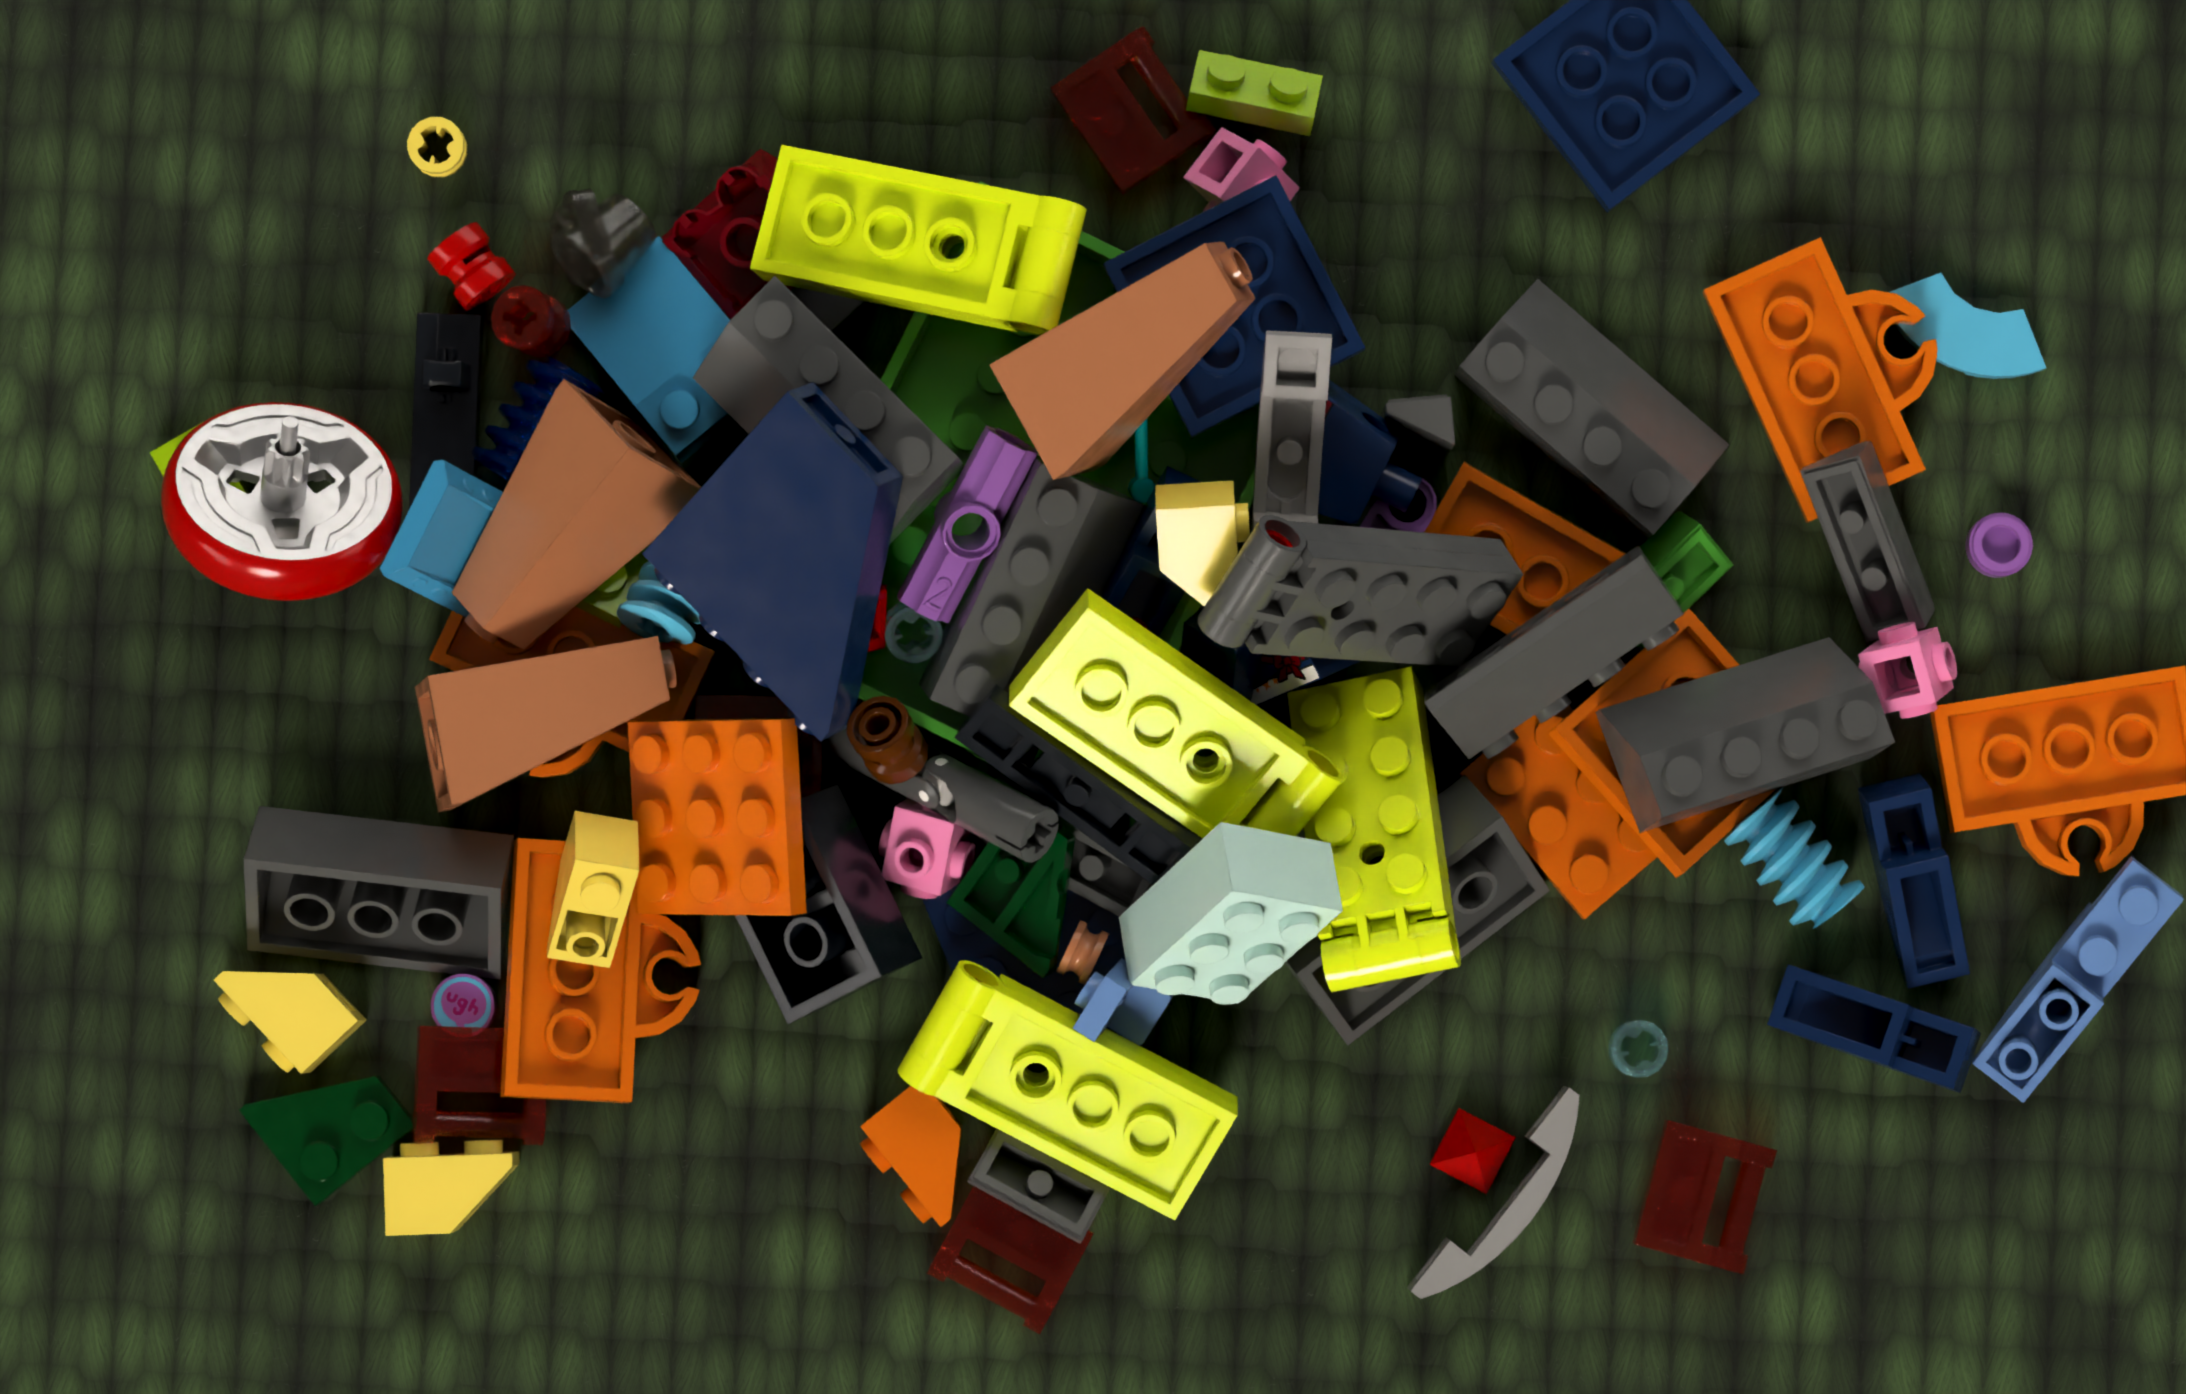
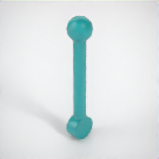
M1148 418L1135 431V477L1131 479L1128 485L1130 496L1141 503L1147 502L1155 488L1153 481L1148 478Z

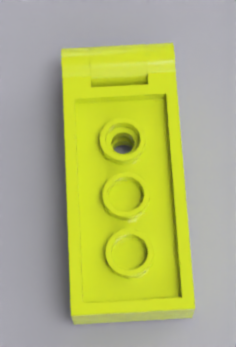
M781 145L750 269L764 281H770L776 276L784 285L1014 332L1019 330L1040 336L1058 326L1087 209L1080 204L1057 197L1040 196ZM964 243L962 254L957 258L948 259L950 249L955 244Z
M1088 588L1009 685V706L1201 838H1204L1220 822L1297 836L1344 780L1342 772L1328 757L1312 747L1305 746L1306 742L1303 737ZM1205 748L1215 751L1214 754L1208 757H1201L1195 754L1197 751Z
M1412 666L1287 693L1292 730L1305 739V746L1312 747L1328 757L1339 768L1344 777L1341 784L1304 827L1305 838L1331 843L1343 911L1317 935L1321 941L1322 965L1330 991L1337 992L1460 967V948L1455 927L1424 694ZM1383 856L1380 862L1369 865L1374 858Z
M967 960L959 961L897 1069L899 1076L916 1090L935 1096L1149 1208L1176 1220L1238 1116V1096L1107 1028L1093 1042L1073 1029L1080 1014L1003 974H1000L998 977L977 963ZM1032 1063H1040L1047 1070L1042 1073H1034L1028 1070L1027 1066Z

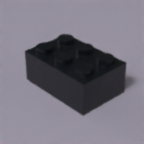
M838 784L801 798L807 913L793 916L735 915L787 1024L831 1006L923 958Z

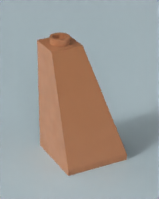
M1225 242L1204 243L990 364L993 373L1053 480L1092 472L1104 466L1256 299L1248 285L1253 279L1251 271L1242 255L1235 248L1231 247L1228 249Z
M563 379L555 389L452 591V594L469 612L464 619L466 624L479 636L491 643H495L499 638H502L525 649L651 544L699 491L701 486L641 424Z
M654 636L427 676L415 686L438 813L450 811L670 700L668 689L676 687L677 683L671 651L669 649L661 651L659 638Z

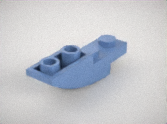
M2131 856L2093 904L2089 902L2052 948L1992 1030L1972 1060V1064L2024 1103L2104 1005L2103 998L2183 902V895Z

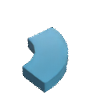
M1942 273L1890 292L1896 293L1916 305L1925 315L1914 326L1899 323L1895 324L1894 327L1917 351L1924 341L1936 339L1938 350L1936 361L1949 368L1963 372L1965 375L1990 379L2027 376L2046 369L2024 309L1997 313L1975 308L1953 292Z

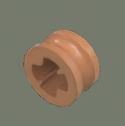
M1080 920L1056 972L1064 975L1066 972L1072 971L1078 975V982L1085 985L1109 933L1102 930L1099 934H1093L1087 928L1088 923Z

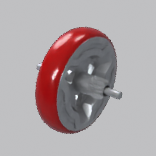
M267 402L249 404L232 408L207 419L189 432L178 444L168 461L161 488L162 514L169 536L177 550L196 570L210 580L232 591L256 598L278 601L320 598L342 591L367 577L385 559L399 531L403 512L400 481L392 461L382 447L369 434L347 419L323 409L295 403ZM244 480L255 483L256 486L251 493L247 494L229 483H237ZM327 480L331 484L320 492L314 493L307 485V482Z

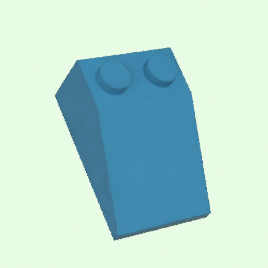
M660 236L561 315L681 463L734 421L693 379V376L730 319L677 256L662 242Z

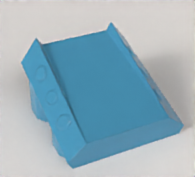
M445 460L433 461L380 567L384 577L466 617L469 612L452 594V591L503 492Z

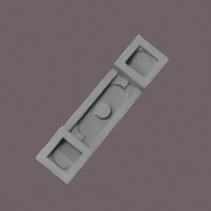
M1266 330L1258 413L1251 532L1260 518L1265 515L1278 516L1287 521L1318 523L1326 401H1328L1332 334Z
M1562 1087L1525 1135L1527 1139L1544 1151L1543 1155L1467 1252L1445 1237L1407 1286L1414 1295L1423 1299L1464 1281L1501 1254L1531 1222L1552 1190L1567 1158L1578 1117L1579 1094L1570 1087Z

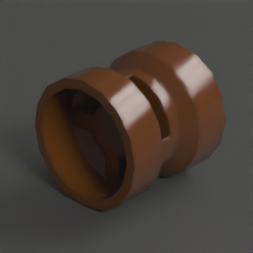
M888 696L872 697L862 702L852 712L847 722V736L856 752L862 757L871 775L879 782L887 784L903 783L913 778L923 768L928 758V745L919 728L914 725L909 712L900 701Z

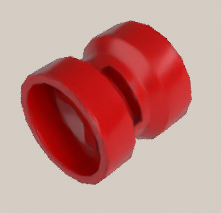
M478 222L470 223L454 232L435 247L427 257V260L440 276L449 277L455 285L453 294L466 311L480 306L495 296L516 275L504 257L495 256L490 250V238Z

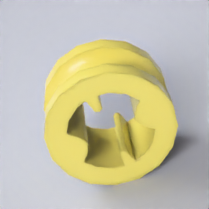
M428 117L419 121L411 129L407 139V151L412 162L424 174L431 177H447L456 173L463 166L467 157V142L463 133L452 121L443 117ZM435 131L441 139L444 138L445 133H449L453 137V141L447 145L450 157L441 163L434 156H431L430 161L427 162L421 155L428 149L425 138Z

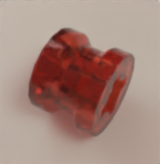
M526 285L511 287L502 293L494 304L491 315L492 329L500 341L511 348L519 349L524 354L537 358L551 356L560 350L567 341L571 329L570 314L563 303L534 287ZM530 311L535 313L529 320H523Z

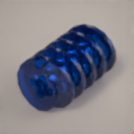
M547 354L546 356L550 360L548 363L528 360L525 365L528 372L535 379V385L516 381L512 385V390L523 403L522 406L501 403L498 410L508 422V428L494 425L486 427L485 433L496 446L495 449L474 447L471 451L478 463L506 481H509L555 389L563 379L592 396L601 398L604 393L595 383Z

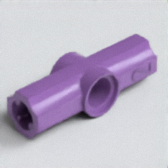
M988 425L984 427L953 489L944 494L936 505L934 512L935 523L897 594L900 602L931 620L949 623L982 559L989 556L998 546L1001 536L1000 525L1038 454L1034 447L1000 428ZM975 513L982 516L981 525L972 534L960 536L952 533L953 524L962 515Z

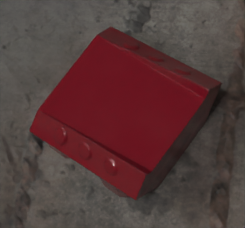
M759 149L744 164L729 168L717 180L716 189L694 209L683 213L675 221L674 226L662 236V242L677 256L730 319L769 282L761 279L750 269L778 158L762 149ZM785 285L790 291L795 288L793 286Z

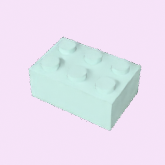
M1220 822L1119 916L1130 984L1156 989L1164 995L1185 994L1208 998L1222 1005L1240 1003L1246 999L1255 988L1273 972L1280 969L1290 957L1307 942L1315 938L1324 927L1343 911L1331 843Z

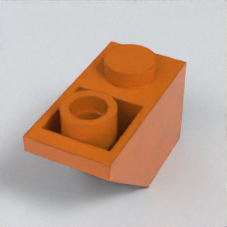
M910 1086L860 1126L868 1137L859 1144L883 1174L893 1167L908 1187L900 1193V1196L923 1224L933 1217L937 1224L942 1227L953 1216L963 1126L941 1099L922 1093Z

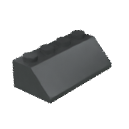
M776 276L728 322L693 376V379L748 434L787 391L814 382L903 475L890 544L964 468V464L959 457Z
M1539 279L1504 314L1461 363L1454 374L1455 377L1645 541L1656 533L1729 446L1724 439Z
M1037 455L1000 525L1001 536L998 546L989 556L983 558L951 620L946 624L920 679L919 685L928 698L969 716L996 684L1009 693V685L1088 588L1102 597L1145 505L1080 474L1053 480L1041 457Z
M1638 545L1471 658L1461 667H1458L1427 688L1424 703L1468 759L1480 751L1483 752L1487 759H1490L1519 738L1514 728L1534 715L1540 723H1543L1570 705L1572 700L1567 694L1569 691L1589 679L1593 687H1596L1621 671L1626 666L1620 658L1622 655L1640 643L1649 651L1679 631L1674 620L1684 614L1683 610Z
M1830 637L1599 709L1595 712L1639 833L1868 760L1895 743L1873 682Z
M1465 775L1437 795L1461 959L1550 891L1502 815ZM1383 856L1374 858L1369 865L1380 862ZM1318 936L1307 942L1285 962V965L1347 1045H1350L1446 971L1442 970L1331 992L1323 970L1320 949L1321 941Z
M259 806L244 855L247 950L447 974H471L481 978L501 980L511 907L514 835Z

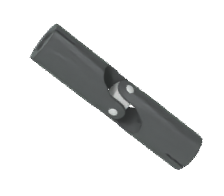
M847 728L828 738V751L834 759L906 798L930 808L946 817L947 820L1025 862L1032 863L1039 860L1054 842L1059 825L1057 822L1059 820L1057 813L1053 809L958 761L928 743V758L923 768L913 778L903 783L887 784L879 782L871 775L862 757L850 743L847 736Z

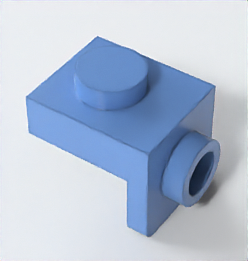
M1121 958L1105 977L1095 971L1074 1002V1004L1083 1009V1012L1073 1026V1029L1095 1042L1104 1030L1109 1027L1124 1038L1137 1045H1142L1170 1003L1173 995H1164L1156 989L1130 984L1126 961Z

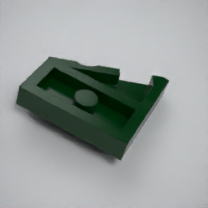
M1059 824L1056 837L1049 850L1039 860L1032 863L1025 862L988 842L946 902L1042 978L1051 975L1057 964L1075 836Z
M379 1075L248 1103L239 1109L240 1113L314 1206L324 1202L418 1126V1123Z

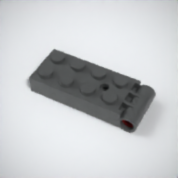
M1265 515L1260 518L1198 615L1197 620L1203 633L1214 642L1230 648L1240 647L1245 642L1252 654L1461 667L1473 652L1475 645L1496 614L1503 608L1507 598L1524 574L1501 539L1287 521L1274 515Z

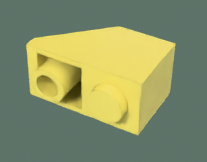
M1234 480L1155 485L1160 571L1201 605L1205 606L1237 556V543L1246 542L1250 535L1248 503H1235Z
M580 811L574 812L560 860L547 944V958L610 968L639 874L638 821Z
M222 971L214 979L217 985L224 991L218 998L221 1005L241 1025L245 1026L251 1020L268 1038L261 1045L262 1048L287 1073L294 1067L301 1074L311 1073L367 1020L324 974Z
M502 1139L464 1141V1153L439 1154V1142L401 1143L400 1156L383 1158L385 1236L450 1234L459 1230L520 1164V1151L503 1152Z

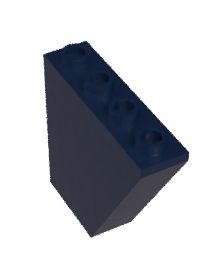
M812 382L787 391L642 554L655 567V575L661 584L671 592L682 595L699 613V621L703 628L716 639L725 641L743 660V667L747 674L759 685L770 688L788 707V715L790 718H795V725L802 731L814 735L821 742L846 729L847 722L857 707L903 475Z

